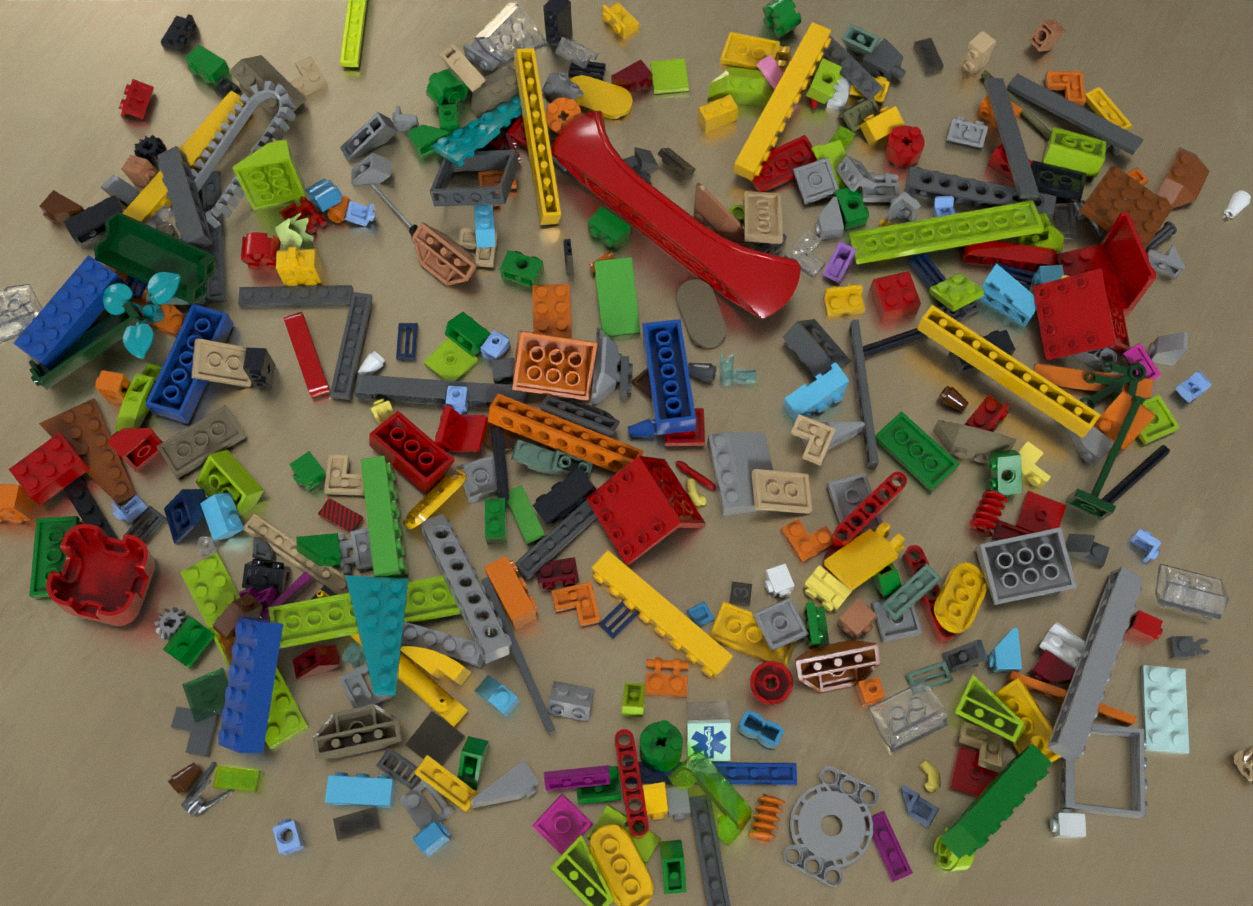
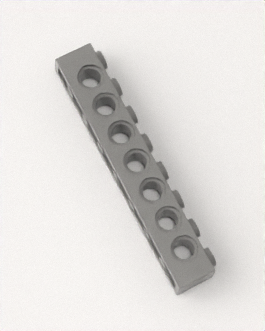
M444 514L426 519L421 523L422 536L485 663L487 664L509 655L510 645H512L511 639L507 633L504 634L502 621L499 616H495L493 603L491 600H487L483 584L478 583L476 570L474 567H470L469 557L466 551H462L458 535L454 536L451 521L446 520ZM492 634L495 635V637L490 638L487 637V635Z

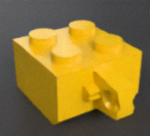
M288 247V250L277 251L276 270L284 286L322 285L323 264L316 248L298 250L297 247Z

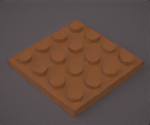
M1113 164L1079 212L1090 220H1094L1097 225L1109 232L1120 213L1128 211L1130 218L1134 221L1136 232L1141 237L1143 248L1146 250L1173 207Z

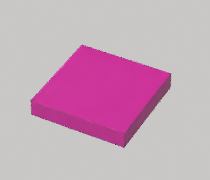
M561 794L532 826L563 855L580 835L583 836L591 828L593 823L566 796Z

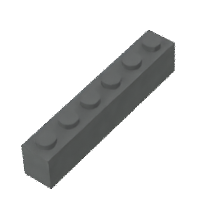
M177 146L157 155L159 160L158 167L164 176L162 180L168 190L167 197L172 203L171 211L176 217V227L181 233L180 240L200 249L213 244L187 155Z

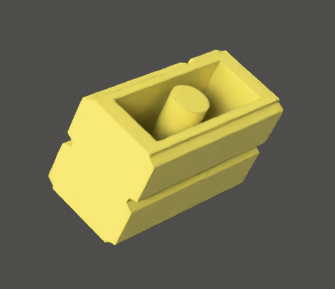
M820 565L803 586L805 593L810 598L815 599L816 597L822 602L821 605L827 611L831 612L833 610L835 613L852 592L843 582Z

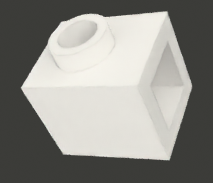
M786 564L766 570L765 586L768 593H772L773 598L778 596L784 598L791 595L795 585Z
M1060 809L1059 813L1052 815L1050 819V830L1053 832L1054 837H1086L1085 814L1073 813L1072 809Z

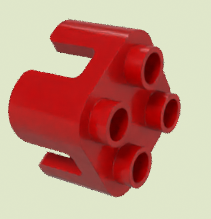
M80 524L71 528L63 537L60 549L66 555L61 573L51 571L46 582V590L49 597L64 612L70 615L114 626L129 624L140 613L155 571V561L147 546L140 538L130 534H124L123 540L108 537L101 527L91 524Z

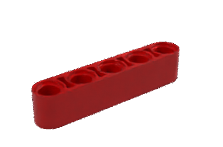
M988 241L964 246L963 260L968 263L989 266L1001 263L1022 270L1037 272L1040 266L1055 265L1056 251L1051 248Z
M302 311L284 317V322L311 398L329 393L330 389Z
M897 471L881 483L836 527L831 538L833 545L837 548H843L853 541L902 493L907 484L906 475ZM892 481H898L901 486H895ZM878 494H885L887 499H881ZM865 507H871L874 512H867ZM851 520H857L860 526H854ZM842 533L847 539L841 540L837 534Z
M918 545L909 546L902 556V562L909 578L925 564L929 565L923 549ZM909 553L915 554L917 560H912L909 557ZM937 583L930 590L934 597L930 598L925 594L919 601L936 640L941 643H948L957 633L950 632V636L944 635L941 631L943 627L933 613L935 601L940 593Z
M621 729L615 735V750L628 828L633 838L641 839L647 835L649 823L635 741L631 731ZM626 736L630 739V743L628 745H621L618 739ZM629 757L634 763L632 766L626 767L622 764V760ZM628 779H634L637 781V786L630 789L625 785V782ZM633 800H637L641 804V808L637 811H633L629 807V803ZM636 822H641L645 826V830L641 833H636L632 828Z

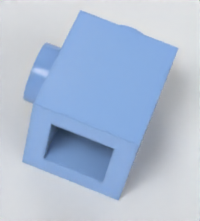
M493 330L480 349L482 356L492 361L503 359L511 346L509 338L504 333H497Z

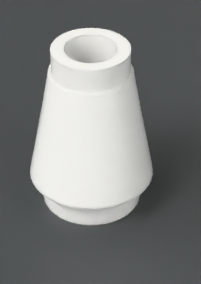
M1243 190L1237 191L1232 195L1224 214L1229 218H1234L1250 204L1251 196Z
M373 351L371 354H368L357 372L360 375H372L384 366L385 360Z

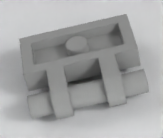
M869 172L875 181H883L884 183L876 182L877 185L873 190L866 186L865 188L861 187L863 202H891L896 195H899V183H891V181H897L898 175L891 174L890 172H884V174Z
M369 528L351 531L350 540H346L345 534L338 535L341 553L340 567L343 568L344 575L351 574V566L355 564L358 572L373 568ZM353 547L354 556L349 557L348 549Z

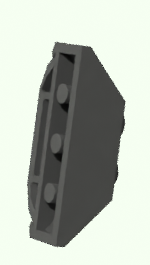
M547 395L540 404V409L544 412L605 436L613 435L620 423L619 420L615 419L607 411L572 398Z

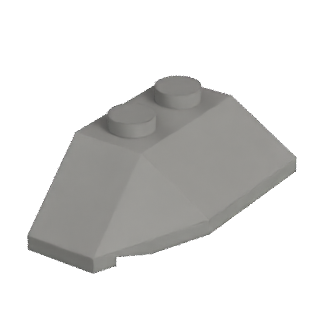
M596 328V343L598 345L593 372L592 406H596L616 390V382H620L621 371H617V366L621 365L622 353H618V345L601 328Z

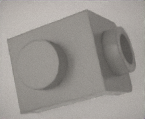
M396 106V112L392 114V121L396 124L398 131L407 132L419 126L417 115H402L400 106Z

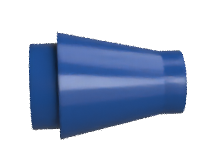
M648 418L628 426L630 438L653 437V435H656L655 420Z

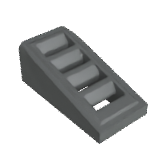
M391 748L386 750L376 767L411 790L420 779L414 774L409 782L406 781L411 771H415L417 766ZM390 756H393L394 759L388 768L384 766ZM399 760L400 762H402L397 768V770L393 772L392 768L395 766L397 761ZM404 766H408L409 768L406 770L404 775L400 777L399 773L402 771Z

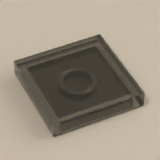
M431 711L405 745L422 759L428 755L441 766H444L465 736Z

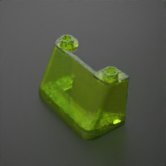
M692 753L666 776L673 785L681 790L689 789L697 783L719 808L723 815L718 818L720 823L717 828V835L727 847L737 839L752 817L751 807L703 753Z

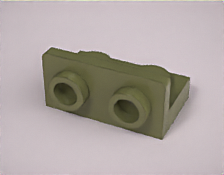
M864 97L856 101L857 106L852 107V105H849L842 109L843 113L838 115V118L843 117L850 133L860 129L859 125L865 122L864 118L872 114L875 117L880 114V109L874 97L870 101Z

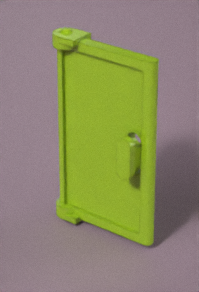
M841 140L822 146L820 144L811 148L817 161L828 157L839 190L848 188L836 171L837 166L847 156Z
M607 804L596 825L588 833L587 839L591 840L593 833L601 826L607 824L619 825L630 834L627 816ZM637 822L632 827L636 833H641L645 830V827ZM649 830L644 838L636 839L631 836L646 866L661 840L659 836Z

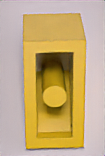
M665 782L643 785L647 817H651L652 820L665 818L664 814H668Z

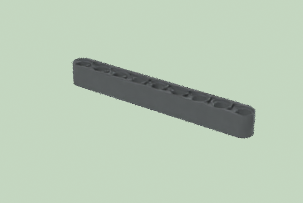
M358 375L354 396L366 400L384 399V401L446 405L448 386L467 387L466 400L468 407L490 408L498 393L526 404L527 392L512 390V385Z

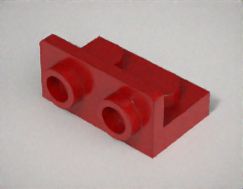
M132 79L131 85L127 84L124 94L127 95L126 99H122L120 102L121 116L124 117L125 113L144 119L154 87Z
M988 395L966 421L965 425L994 432L998 427L996 425L997 421H1003L1009 414L1007 409L1010 404L1006 403L1003 406Z

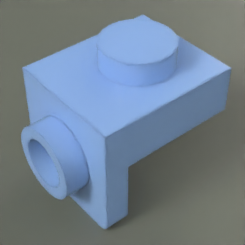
M952 195L935 197L933 209L935 217L956 214L953 208L954 197Z
M349 201L344 220L366 227L369 221L374 219V204L370 203L367 207Z
M1197 371L1175 389L1183 399L1190 403L1205 392L1212 383L1200 371Z
M448 386L446 406H451L460 415L468 414L467 387Z
M137 494L122 508L115 502L111 504L115 510L112 513L120 521L125 519L129 524L141 516L148 507Z
M1138 529L1129 540L1147 552L1142 559L1144 563L1150 559L1154 560L1160 552L1158 547L1161 541L1154 538L1148 531Z

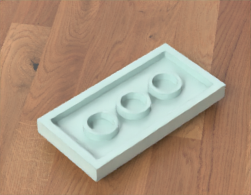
M1142 665L1140 667L1142 725L1145 741H1147L1144 750L1189 754L1186 669Z

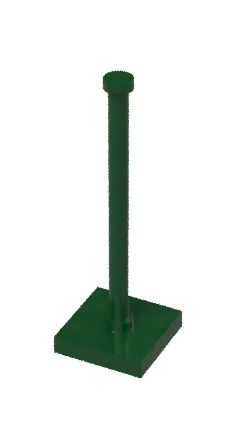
M1134 395L1131 400L1133 402L1091 494L1076 489L1068 495L1065 503L1102 520L1113 514L1116 506L1098 497L1140 405L1145 401L1140 396Z

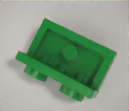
M609 766V785L577 788L578 804L621 800L618 766Z

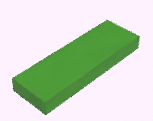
M520 485L509 490V501L507 502L526 544L544 537L545 533L523 486Z

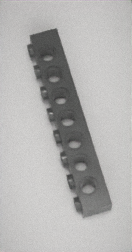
M910 167L904 192L912 197L935 201L937 196L952 195L954 197L953 205L975 210L1033 200L1038 214L1046 213L1050 221L1054 215L1056 196L1047 193H1039L1037 198H1019L1017 189L1012 186H1003L993 182L979 181L974 178L969 179L959 177L958 175L944 174L920 167Z

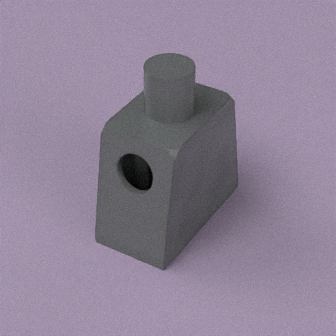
M885 38L874 48L871 54L863 58L862 67L875 78L881 76L888 80L893 75L901 80L906 74V71L901 68L903 55Z

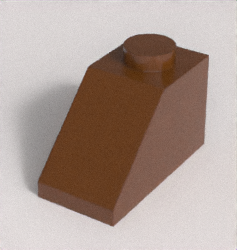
M54 190L39 206L44 212L43 216L51 222L54 220L59 224H64L63 221L84 211L82 206Z
M251 594L234 600L213 624V629L227 640L236 635L235 626L238 623L239 617L261 618L263 605Z

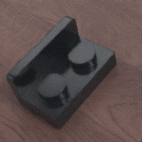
M188 14L186 18L176 15L161 40L162 46L182 52L183 48L188 44L192 33L196 30L197 25L193 16Z
M252 559V561L244 565L242 588L253 587L255 590L262 591L273 586L277 594H282L285 588L286 573L290 571V567L284 566L282 562H272L270 564L265 563L263 559Z

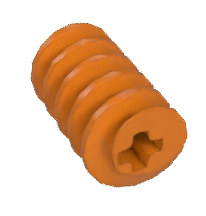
M762 794L765 797H758L757 800L762 805L755 807V810L760 814H753V819L757 822L750 824V827L755 831H749L748 836L755 840L772 844L768 840L774 839L776 836L771 833V830H778V827L773 822L781 820L776 816V813H783V810L778 805L785 804V801L771 795Z

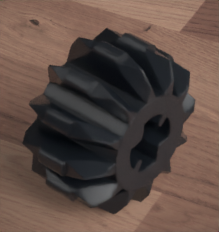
M145 135V139H139V143L134 144L136 149L134 150L135 155L147 159L155 166L159 162L157 155L167 151L163 141L154 135L150 138Z

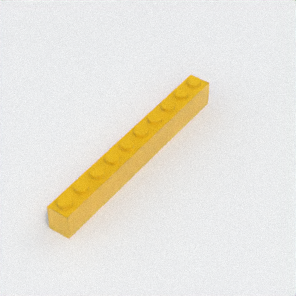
M814 22L811 23L737 157L733 173L750 181H753L755 175L759 176L763 168L762 162H766L770 156L771 151L769 149L771 146L775 147L779 138L777 137L778 133L783 132L786 126V118L790 119L794 108H792L794 103L798 104L802 96L800 94L801 90L807 88L809 76L814 75L817 68L815 66L816 63L821 62L824 56V48L828 49L832 39L829 38L831 34L830 29Z
M516 49L514 64L540 225L558 224L561 217V209L535 49Z
M230 91L180 147L187 155L191 169L193 168L196 172L200 171L195 166L198 159L204 164L207 162L201 154L205 149L210 154L213 153L207 146L211 140L217 145L220 143L214 135L217 131L223 135L226 134L220 126L224 121L230 126L232 125L227 116L230 112L236 117L238 116L233 109L236 103L242 107L245 106L239 100L240 95ZM161 171L157 173L122 214L149 226H152L159 220L164 211L171 206V202L167 197L168 190L163 183L162 178L164 176Z
M934 305L922 317L917 327L919 331L1081 438L1086 436L1101 414Z

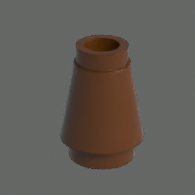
M947 385L938 397L942 400L941 403L962 412L969 404L953 386L949 387Z
M193 762L191 765L171 775V779L167 782L180 794L188 789L202 771Z

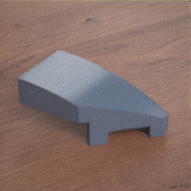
M903 785L902 792L909 816L929 828L939 808L921 798L917 792Z

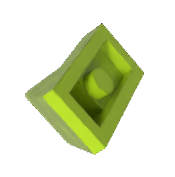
M624 682L622 714L624 716H643L645 684Z

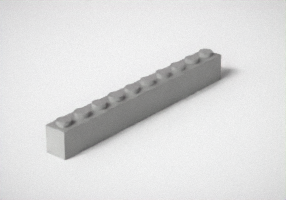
M1123 566L1111 572L1047 745L1049 750L1068 761L1080 758L1085 753V743L1092 733L1091 726L1099 713V703L1105 696V686L1111 679V669L1118 659L1117 652L1124 642L1123 635L1130 625L1129 618L1136 608L1135 601L1142 591L1141 584L1143 579Z

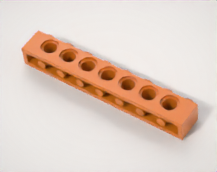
M499 393L490 405L489 423L615 473H618L638 456H643L644 453L641 449Z

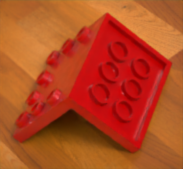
M1128 211L1120 213L1101 244L1056 254L1055 264L1062 265L1064 275L1074 276L1102 268L1117 276L1124 312L1134 309L1156 279V271L1150 264L1149 255L1143 248L1141 237L1137 234L1134 221L1130 218Z
M1101 268L1033 286L1045 359L1047 361L1108 347L1122 352L1130 348L1117 276Z
M638 456L586 497V500L626 565L633 563L678 527L701 528L706 524L667 461L661 458Z

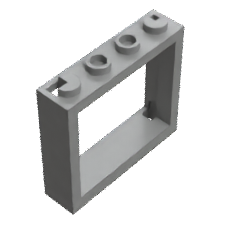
M1092 723L1091 734L1130 738L1131 810L1075 803V759L1068 761L1063 757H1060L1059 809H1072L1077 812L1134 819L1145 817L1146 807H1148V803L1145 801V792L1148 783L1147 779H1145L1147 758L1144 757V748H1146L1147 741H1145L1144 729Z

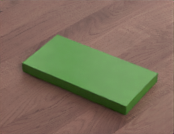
M632 257L594 261L602 330L608 336L640 333Z

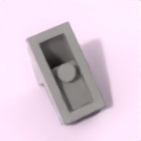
M1171 245L1166 254L1152 249L1147 252L1150 264L1155 270L1177 278L1185 268L1174 245Z

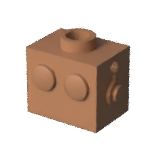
M1056 19L1044 20L1028 40L1039 52L1048 51L1054 47L1066 30Z
M130 155L121 168L134 185L144 188L158 173L147 159Z
M857 599L839 617L837 625L853 640H857L862 634L866 636L873 629L872 624L875 622L877 615L860 599Z

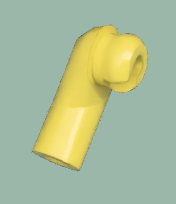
M695 479L686 480L687 492L693 504L697 507L705 505L706 497L703 494L698 496Z
M926 759L920 767L928 775V782L925 784V788L933 793L935 790H939L941 786L940 773Z

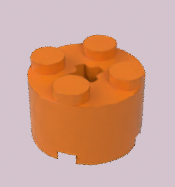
M555 99L548 105L546 110V122L549 129L558 136L565 126L582 115L581 109L573 99ZM563 114L569 116L566 118V121L561 119Z

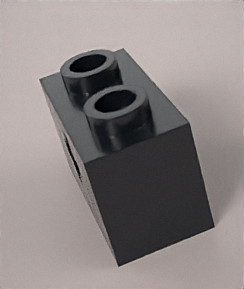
M246 347L243 369L252 384L258 387L272 385L275 363L267 349Z

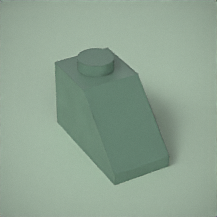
M850 24L841 39L847 49L864 55L871 54L881 38Z

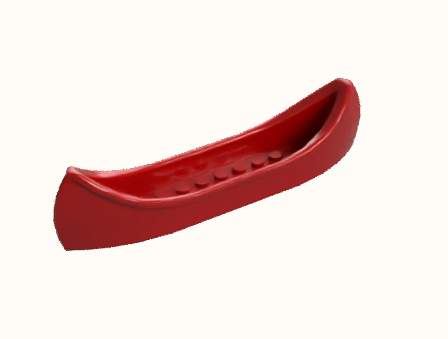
M600 110L581 115L562 129L551 149V154L611 210L700 280L708 283L711 288L731 302L761 319L774 314L787 304L793 296L800 278L801 267L797 260L763 253L723 238L692 217L639 176L621 158L607 136L603 114Z

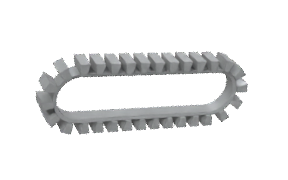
M264 81L265 90L254 84L250 87L255 93L251 98L244 93L239 100L245 106L242 107L236 103L233 109L238 116L236 117L232 112L227 116L232 125L230 126L224 121L220 126L226 134L223 135L217 131L214 135L220 143L217 145L211 140L207 145L213 153L210 154L206 149L203 151L201 156L207 162L204 164L200 159L197 160L195 166L200 170L199 173L193 168L191 169L198 192L257 105L266 99H278L280 103L279 110L249 155L267 143L273 142L272 138L282 140L284 136L278 129L280 128L286 133L290 127L284 120L287 119L294 122L296 116L291 110L296 108V103L282 85L278 83L275 86L272 81ZM236 175L215 206L204 213L207 222L214 228L222 225L217 218L221 213L227 218L232 214V211L227 207L228 203L234 209L239 202L233 197L234 194L240 199L245 195L244 191L240 188L241 185Z

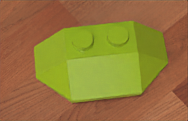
M729 67L710 83L708 101H715L731 95L736 104L765 107L774 90L760 70Z

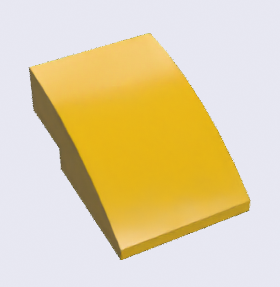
M414 646L401 647L403 653L439 680L446 674L462 686L472 673L457 661L439 652Z

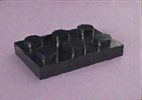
M1032 160L1031 169L1038 192L1081 201L1087 173Z

